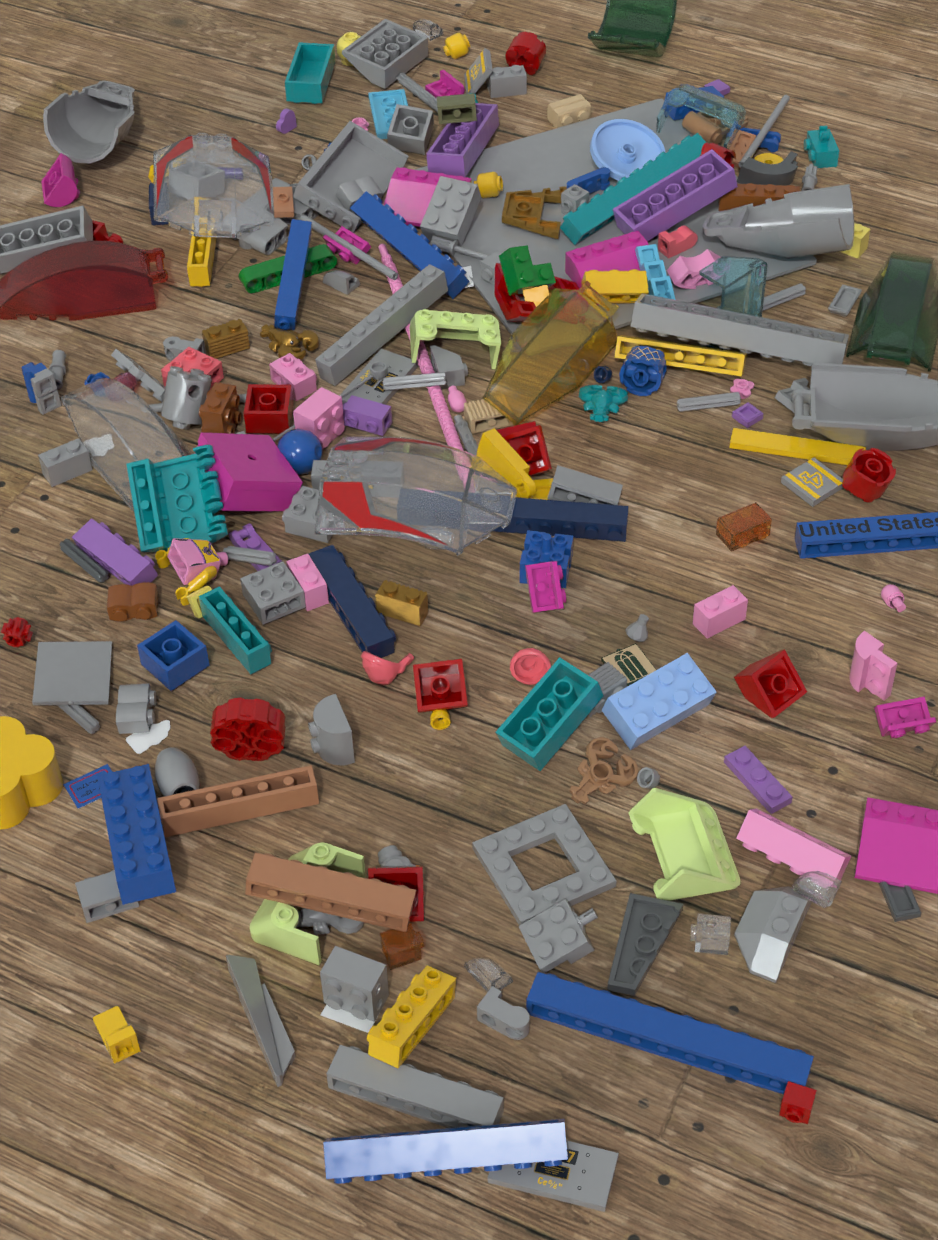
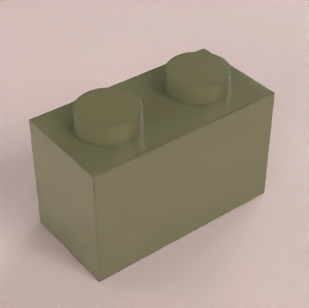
M474 93L437 97L439 124L477 121Z

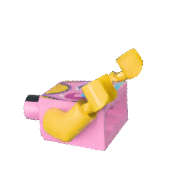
M174 538L168 551L158 550L155 554L159 568H166L171 562L183 585H189L187 588L180 587L176 590L177 600L180 599L183 606L189 604L188 595L215 579L219 567L226 566L228 563L227 553L216 552L207 540Z

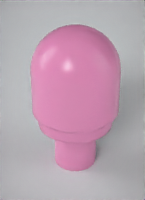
M450 386L448 388L450 408L456 413H461L464 411V403L467 402L465 396L461 391L457 390L456 386Z
M889 584L884 586L881 591V597L887 606L896 608L898 612L904 611L906 605L903 603V593L895 585Z

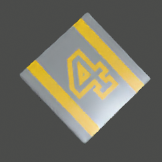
M484 48L464 74L466 94H475L493 72L491 54L486 48Z
M814 457L781 477L783 485L812 507L843 489V479Z

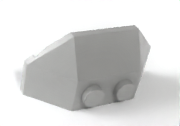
M789 886L754 891L734 935L747 963L749 973L774 983L777 982L813 901V895Z

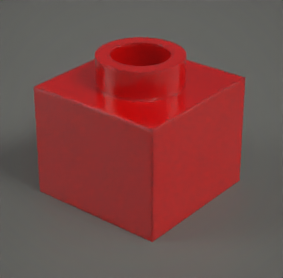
M788 1081L779 1116L785 1117L793 1123L808 1125L817 1090Z

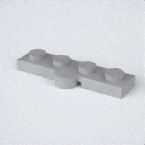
M115 349L111 356L117 360L116 365L124 371L128 369L130 377L136 381L141 380L140 385L149 392L153 390V396L162 402L165 386L128 355Z

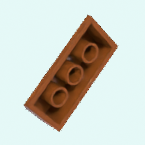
M737 184L738 187L719 198L718 211L730 210L751 203L755 207L766 204L765 200L770 198L772 202L784 199V194L799 192L800 186Z

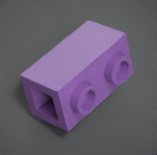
M353 395L343 404L345 426L383 436L392 424V411L389 405Z

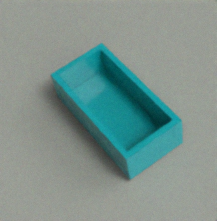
M298 43L285 80L286 101L312 104L323 103L335 66L334 44Z

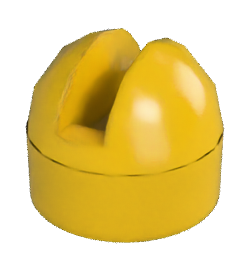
M446 709L431 712L430 724L432 728L443 730L449 727L451 723L450 715Z

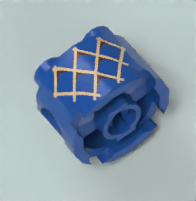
M634 346L627 354L619 373L620 382L622 385L624 383L627 387L626 390L637 396H648L655 390L657 391L667 370L664 353L649 346Z

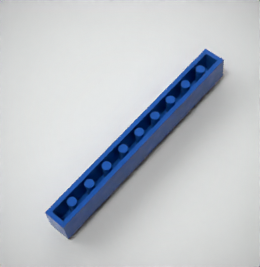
M537 972L526 999V1010L530 1016L783 1095L788 1081L806 1087L811 1072L814 1056L808 1055L802 1050L785 1048L773 1041L759 1040L743 1032L736 1033L723 1029L717 1024L697 1021L688 1015L668 1012L662 1007L648 1006L632 998L625 999L613 995L606 990L599 991L589 988L580 982L560 979L554 974Z

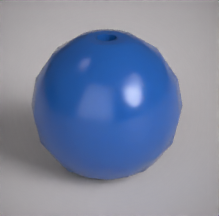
M294 429L287 432L281 437L277 446L299 475L310 473L313 460H321L323 454L319 438L311 431Z

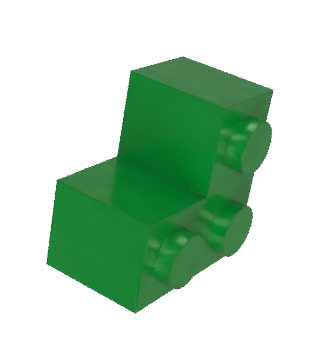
M528 245L508 248L499 255L509 296L523 294L525 289L547 285L549 288L556 283L551 263L532 264Z

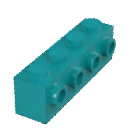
M220 586L199 596L202 617L250 675L271 664L270 653H272L270 644L260 635L256 627L249 622L245 614L238 609L233 600L227 596Z

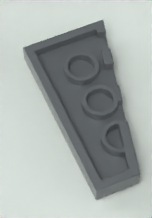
M630 893L607 990L636 995L683 911L682 903Z

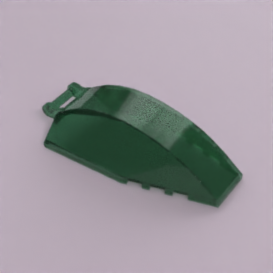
M893 251L860 300L846 357L849 358V355H854L864 349H868L866 358L878 357L904 362V365H910L911 357H915L931 372L938 341V276L935 259Z

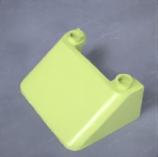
M653 788L628 812L635 832L640 835L650 834L665 877V879H658L654 883L653 890L657 898L671 901L732 890L740 885V877L716 812L706 802Z

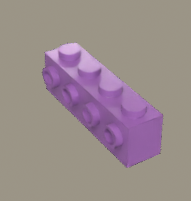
M91 518L72 536V539L79 548L124 584L132 586L143 582L151 583L158 576L153 568L155 563L147 555L142 557L134 545L130 544L128 546L125 544V540L118 533L113 535L108 526L103 522L99 524Z

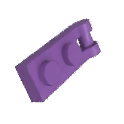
M250 523L244 525L243 529L239 531L234 530L229 533V538L235 547L273 552L255 532ZM276 555L275 559L277 560V562L275 564L282 562V560ZM250 563L257 571L269 567L267 565Z

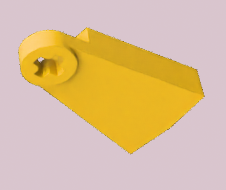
M495 428L484 432L477 448L475 468L517 494L519 498L533 497L536 494V486L528 475L530 466Z

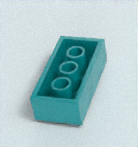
M559 657L495 733L503 747L538 771H541L604 697L598 681Z

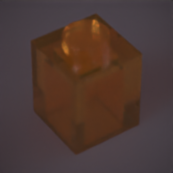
M411 923L408 924L407 932L391 929L380 933L381 949L390 970L422 960L421 948H424L423 938L420 932L415 933Z

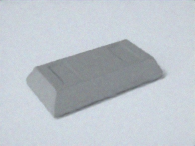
M843 284L828 310L831 313L846 317L862 290Z

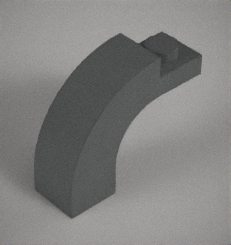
M791 151L784 161L778 164H766L748 157L741 166L737 182L740 184L790 185L798 168V162H796L798 154Z

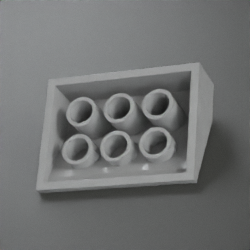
M384 19L342 50V55L371 83L386 89L397 80V76L401 72H408L428 56V37Z

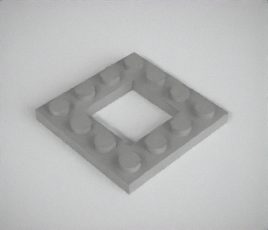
M566 804L472 842L473 851L519 925L564 899L573 906L616 887V879ZM555 838L576 873L532 891L511 857Z

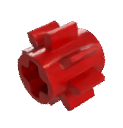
M10 618L8 623H4L1 633L4 634L3 640L12 647L25 646L26 641L30 642L33 634L30 631L31 625L23 618Z

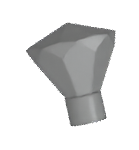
M640 614L638 620L626 628V634L631 639L639 642H644L648 639L646 626L649 620L648 616Z

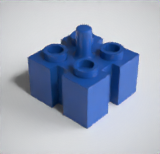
M527 530L524 550L520 560V583L528 584L525 565L557 561V565H561L563 579H560V586L566 589L569 568H571L574 536L555 534L552 537L546 532Z

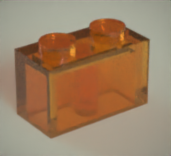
M755 502L717 519L716 535L732 552L770 536L772 519Z

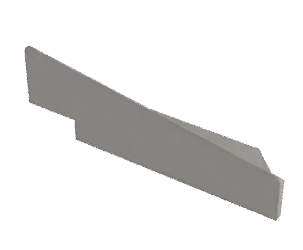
M226 955L228 970L239 994V1000L277 1087L282 1086L283 1077L289 1064L292 1065L296 1057L295 1050L266 985H261L255 959Z

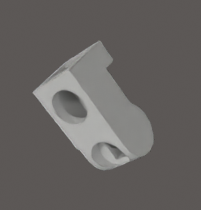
M172 336L166 338L163 342L165 355L169 361H172L188 347L206 354L204 339L196 338L194 341H188Z
M492 986L477 1006V1020L511 1039L521 1040L525 1038L529 1033L530 1018L528 1011L523 1007L512 1006L503 1001L502 991Z

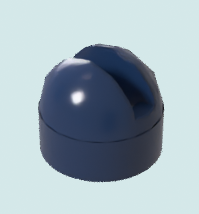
M598 366L594 370L596 382L607 383L611 380V368Z

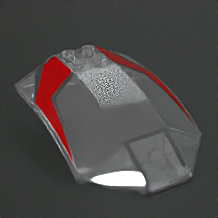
M206 133L188 135L182 140L153 152L155 221L169 222L170 227L178 230L185 228L193 236L237 238L241 236L243 231L248 230L251 233L259 230L261 225L271 226L274 224L272 175L267 155L238 141L235 137H230L226 134L208 136Z
M343 437L330 449L321 477L315 534L374 535L401 538L443 548L456 553L458 556L463 553L465 547L473 542L478 544L490 537V532L500 526L504 528L510 524L517 488L480 457L448 445L405 437Z

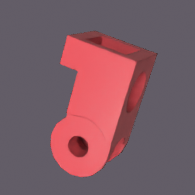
M685 225L671 233L666 231L660 232L658 236V250L669 259L692 248L696 244L698 236Z

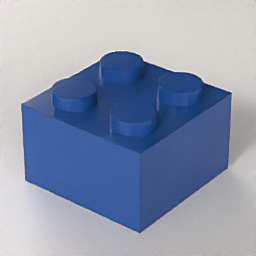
M177 620L137 645L141 665L170 691L209 666L206 645Z

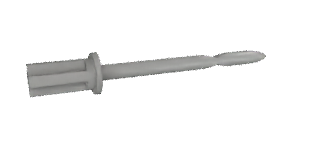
M433 235L430 241L431 246L435 244L440 250L449 252L451 256H454L456 252L482 260L489 256L458 246V240L451 241Z

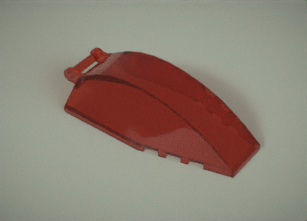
M84 241L40 253L22 262L0 279V319L17 320V316H29L30 320H37V316H49V320H56V316L69 317V321L154 310L156 309L153 284L163 283L168 280V272L165 270L163 260L165 252L162 248L144 250L111 241ZM150 262H156V271L151 272Z

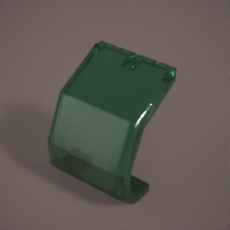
M607 0L598 33H595V31L588 33V39L599 50L661 57L665 52L672 32L677 0Z

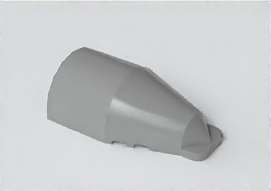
M99 81L97 84L84 87L82 92L73 90L71 95L67 93L61 94L44 109L43 114L44 131L51 146L59 154L66 155L71 161L76 163L91 164L104 159L125 138L131 129L135 113L133 111L135 89L111 81Z
M850 184L784 194V199L773 202L771 198L766 199V204L755 207L751 203L730 210L714 212L706 217L703 224L704 235L717 236L727 246L786 258L850 250L854 241V209Z

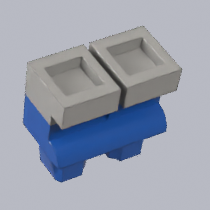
M33 362L22 366L21 369L30 402L37 403L40 413L44 415L60 407L61 402L54 374L42 363L35 365Z

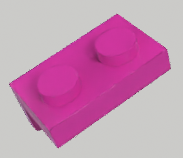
M444 69L440 71V80L425 85V90L435 98L439 96L460 95L465 92L463 84Z
M343 226L335 233L365 253L371 248L367 241ZM327 235L323 236L324 241L327 243L326 245L329 246L334 254L337 252L345 262L351 261L356 265L361 260L354 256L350 250Z
M557 561L525 565L532 613L563 609V603H566V593L560 586V579H563L561 565H557Z
M925 696L874 707L882 737L890 735L891 739L905 736L906 732L915 731V734L930 731V727L936 723V718L930 717Z

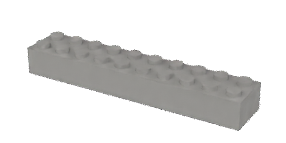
M643 293L635 301L631 327L636 328V331L648 332L649 330L656 332L659 336L668 337L669 335L677 336V339L683 341L693 339L698 340V343L703 345L713 343L718 344V347L723 349H731L733 347L740 349L739 351L743 353L758 352L761 353V356L767 358L778 356L782 357L783 361H802L807 366H812L813 363L843 364L849 334Z

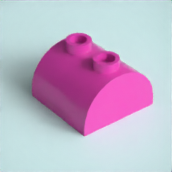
M60 153L41 181L44 204L52 207L66 206L73 200H77L80 194V190L77 189L78 179L75 178L73 163L70 158Z

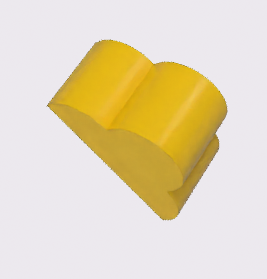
M0 716V830L12 828L21 823L28 815L30 807L43 806L55 800L63 788L61 771L51 741L41 735H26L23 724L19 720L8 716Z

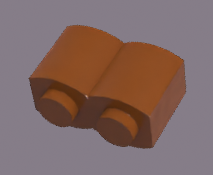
M143 582L132 586L127 584L110 586L107 599L109 619L121 622L132 618L146 620L156 617L158 612L156 584Z

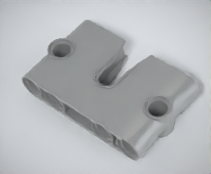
M274 178L270 181L271 211L265 188L262 187L221 220L219 232L234 240L238 239L239 246L243 249L253 248L265 255H270L288 240L286 228H288V225L291 226L292 219L300 220L303 214L311 219H315L320 213L293 197L294 217L274 218L272 187H292L294 195L298 184H289Z

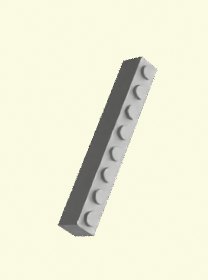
M429 264L318 356L315 361L320 378L336 386L406 327L417 311L427 309L448 291L445 272Z

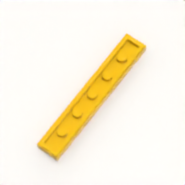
M733 428L729 447L807 460L814 457L821 462L848 465L857 450L862 448L866 450V447L738 428Z

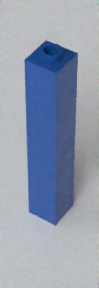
M295 219L291 221L275 309V328L295 330L312 234V222Z

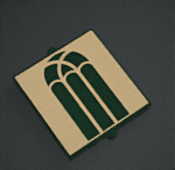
M637 644L624 649H617L616 652L601 658L603 664L609 662L623 676H626L627 686L656 671V668Z

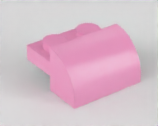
M863 631L855 643L849 676L850 683L857 692H860L865 687L872 694L885 701L891 696L897 662L882 653L884 647L882 642L866 631Z

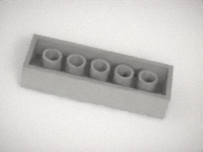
M84 205L0 225V274L93 252V221Z

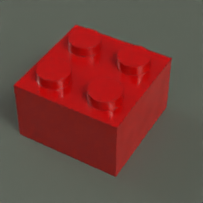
M248 384L243 413L246 433L280 434L291 427L294 406L292 385Z

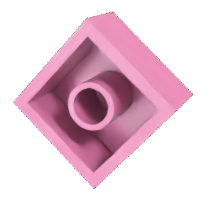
M322 387L293 411L295 429L311 431L319 438L322 449L326 448L330 442L345 430L342 397Z

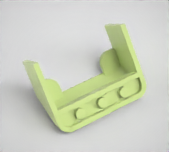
M328 843L314 844L288 859L297 860L311 866H323L329 870L341 873L349 872L355 876L366 878L364 856ZM264 899L250 923L252 939L259 944L320 965L322 962L319 937L296 929L299 922V914L294 906Z

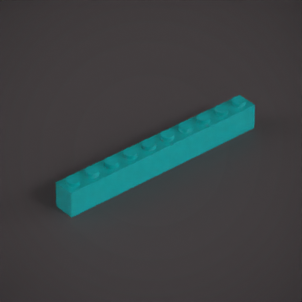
M699 133L692 137L690 135L686 136L681 141V144H674L667 153L663 151L654 161L649 160L645 163L642 169H635L629 175L630 177L626 178L624 176L617 182L616 186L610 185L602 195L596 194L588 204L584 202L574 213L573 211L567 213L563 217L564 222L560 229L574 245H577L615 220L613 208L700 157L702 146L706 143Z

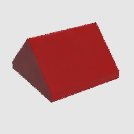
M541 425L503 437L530 466L528 472L530 477L544 474L552 469Z
M423 866L368 868V879H378L384 883L404 885L409 889L416 890L409 922L424 921Z

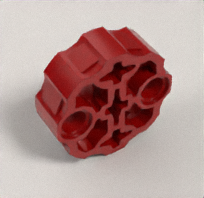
M241 697L229 699L227 703L217 706L213 711L210 743L215 750L223 752L228 758L234 760H268L270 756L279 754L284 748L285 714L265 700L244 699Z

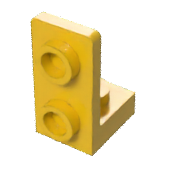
M118 1006L93 1017V1022L114 1064L141 1052L136 1033L132 1025L128 1026Z

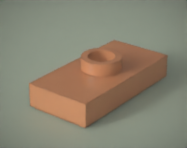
M738 130L729 148L736 153V159L733 158L732 164L735 167L740 168L739 162L756 138V135Z
M272 187L274 218L294 217L292 187Z

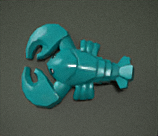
M587 385L580 388L578 397L586 402L583 405L585 411L593 410L594 414H590V420L603 422L609 420L608 414L610 411L617 413L620 409L618 405L628 401V392L615 386H607V390H604L601 385Z

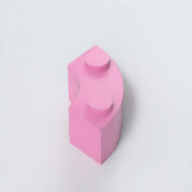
M709 249L695 257L686 258L679 256L666 270L674 285L685 289H696V286L706 283L709 286L730 272L723 259Z

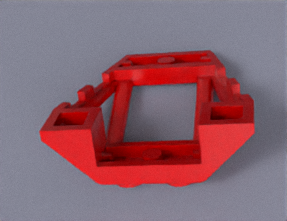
M496 263L494 294L506 320L511 322H529L575 316L587 312L589 306L584 304L583 294L576 282L555 277L556 283L550 286L548 290L558 292L565 307L538 311L534 302L520 300V298L524 297L523 294L509 296L501 263Z

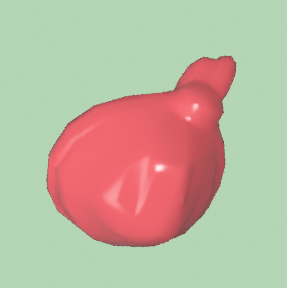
M525 648L518 651L510 661L512 676L517 681L527 685L537 684L552 667L548 657L534 648Z
M363 651L361 654L362 665L369 679L373 683L380 685L392 683L398 674H402L406 666L414 660V656L411 653L407 654L399 663L385 660L367 651Z

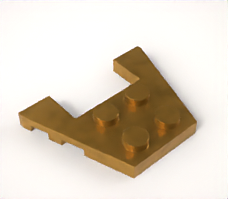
M559 187V190L556 191L544 188L542 192L532 193L531 190L507 192L502 212V223L559 239L561 222L541 220L544 202L561 203V193L566 190V187Z

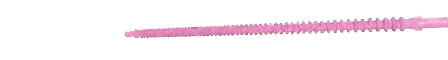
M380 244L378 249L381 254L382 263L398 273L386 245ZM399 274L396 280L387 277L393 294L403 287ZM409 323L405 328L410 339ZM420 340L417 361L421 373H435L424 341ZM427 387L447 445L450 448L457 449L449 450L457 468L458 476L461 482H463L464 490L468 494H477L473 474L457 435L441 387Z

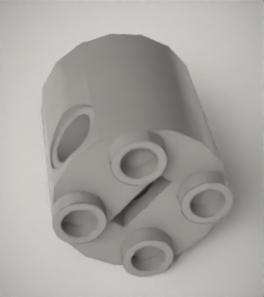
M171 366L167 375L161 415L166 419L172 420L173 426L180 429H190L191 424H202V419L199 417V408L204 404L207 392L210 390L211 376L204 374V371L199 369H191V372L183 371V368Z

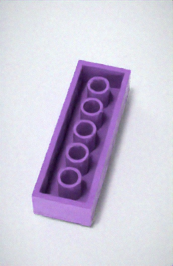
M475 103L477 121L448 123L426 153L428 172L466 177L499 126L498 105Z
M711 149L613 208L617 227L624 234L639 231L649 241L659 235L660 232L669 229L738 187L734 168Z

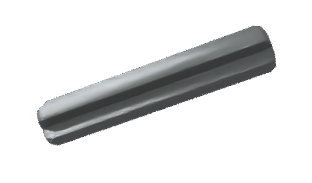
M70 539L60 542V549L99 583L109 579L108 571Z

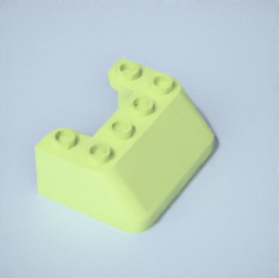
M423 309L417 311L411 319L409 331L412 363H416L420 340L429 341L435 338L481 341L483 344L489 345L491 369H496L501 338L499 322L494 316Z

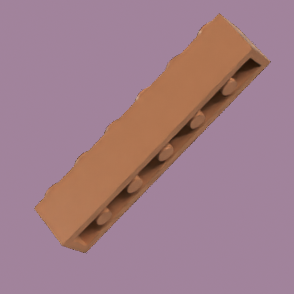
M312 765L157 798L165 837L319 804L317 784Z
M256 852L246 878L245 891L246 895L407 932L416 890L409 889L404 885H392L378 879H367L355 876L349 872L341 873L329 870L323 866H311L297 860H286L277 858L272 854Z

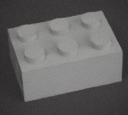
M440 176L420 225L423 235L428 240H432L434 235L451 241L458 240V246L462 247L481 199L478 184Z

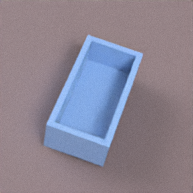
M686 653L608 697L602 712L628 748L632 750L708 706L717 692L689 654Z

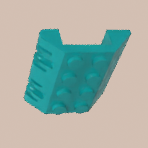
M212 445L195 447L193 451L196 454L153 463L148 458L126 464L141 552L168 551L174 538L207 540L210 543H214L228 535L227 525L224 523L226 521L225 516H214L216 512L223 508V503L221 502L222 497L217 472L206 471L216 464L215 458H212L214 456Z

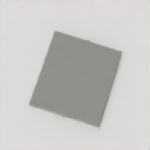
M112 641L38 642L33 705L109 704Z

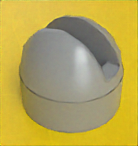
M307 154L302 158V166L306 170L312 167L308 157L312 159V166L317 161V158L312 154Z
M644 767L639 771L637 781L643 788H655L660 782V775L655 769Z

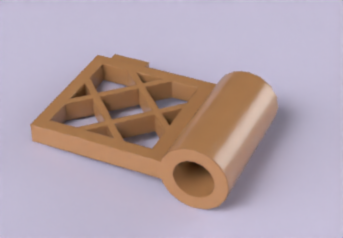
M720 100L698 113L694 111L689 112L684 117L682 126L694 135L699 133L707 143L719 144L727 133L736 128L741 129L747 126L748 117ZM716 117H724L726 119H716ZM718 125H726V127L721 128Z

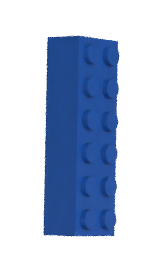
M149 764L97 775L122 905L175 893L174 878Z

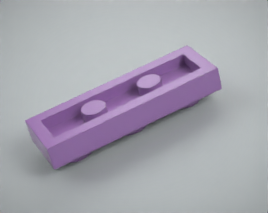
M746 746L724 757V763L770 814L792 803L793 797Z

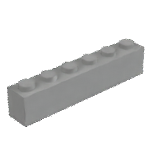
M340 1045L326 1073L329 1089L447 1128L499 1124L504 1112L503 1097L493 1091H482L462 1081L454 1082L445 1079L438 1073L423 1072L410 1064H403L399 1068H395L369 1056L368 1053L354 1046L346 1047Z

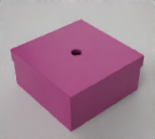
M200 434L197 447L203 445L213 446L214 456L212 458H215L216 464L206 471H216L218 474L217 479L219 480L221 502L223 503L222 511H284L289 508L294 494L300 490L303 482L269 435Z

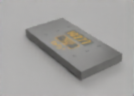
M380 349L342 393L370 376V364L374 361L386 363L387 375L385 377L411 375L418 367V361L412 363L410 358ZM371 378L343 396L342 405L349 400L351 395L386 405L398 389L384 390L383 379L375 380Z
M567 1141L568 1160H562V1165L544 1166V1162H532V1167L525 1169H515L514 1164L502 1165V1170L489 1171L488 1183L605 1212L619 1153Z

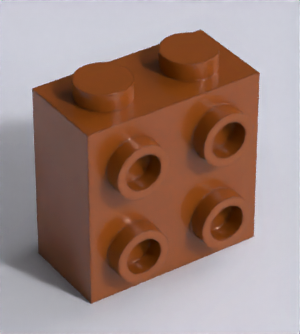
M215 382L212 389L207 392L206 400L199 408V417L202 419V433L235 434V428L242 420V412L239 411L240 396L237 395L236 385Z

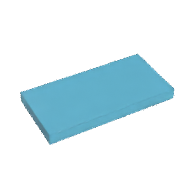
M404 89L368 93L375 132L378 138L388 139L387 133L396 104L408 106Z

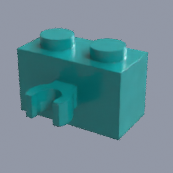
M827 125L819 126V130L807 131V138L804 139V150H807L809 161H812L813 165L817 166V168L837 167L840 150L830 129H827Z

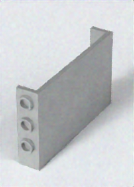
M349 121L299 181L293 197L354 233L362 221L354 212L345 209L336 196L339 186L348 181H356L362 177L371 176L384 195L388 190L396 167H405L409 156L352 121Z

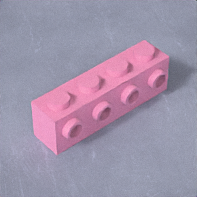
M757 808L748 811L736 838L743 842V847L754 852L760 850L766 853V858L774 863L781 864L782 861L791 866L790 870L801 876L807 874L815 878L814 883L824 888L839 885L851 858V855Z

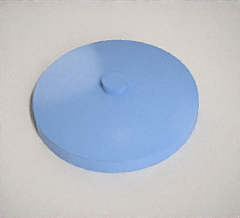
M614 119L604 122L595 130L590 142V153L599 169L603 167L609 168L610 177L618 181L624 176L626 178L630 177L629 175L635 169H642L649 160L654 161L660 153L665 152L662 141L651 129L641 123L627 119Z

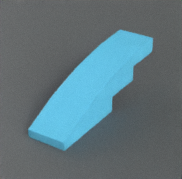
M657 245L636 247L635 253L640 271H646L648 295L676 300L670 276H667L664 262L659 258Z

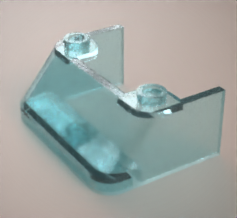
M680 84L668 93L657 116L656 132H661L672 107L685 105L719 118L723 126L730 128L723 146L729 149L745 120L746 110L744 106L689 84Z
M722 256L699 271V275L722 288L721 305L717 308L762 317L768 267L765 261L760 258ZM710 343V345H706L709 348L725 350L718 347V344Z

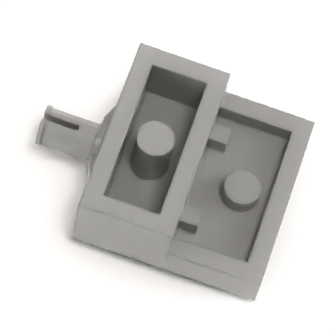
M564 899L519 925V929L540 971L546 973L566 960L572 964L594 951L585 933L584 926L597 919L598 916L593 908L578 916L569 902Z

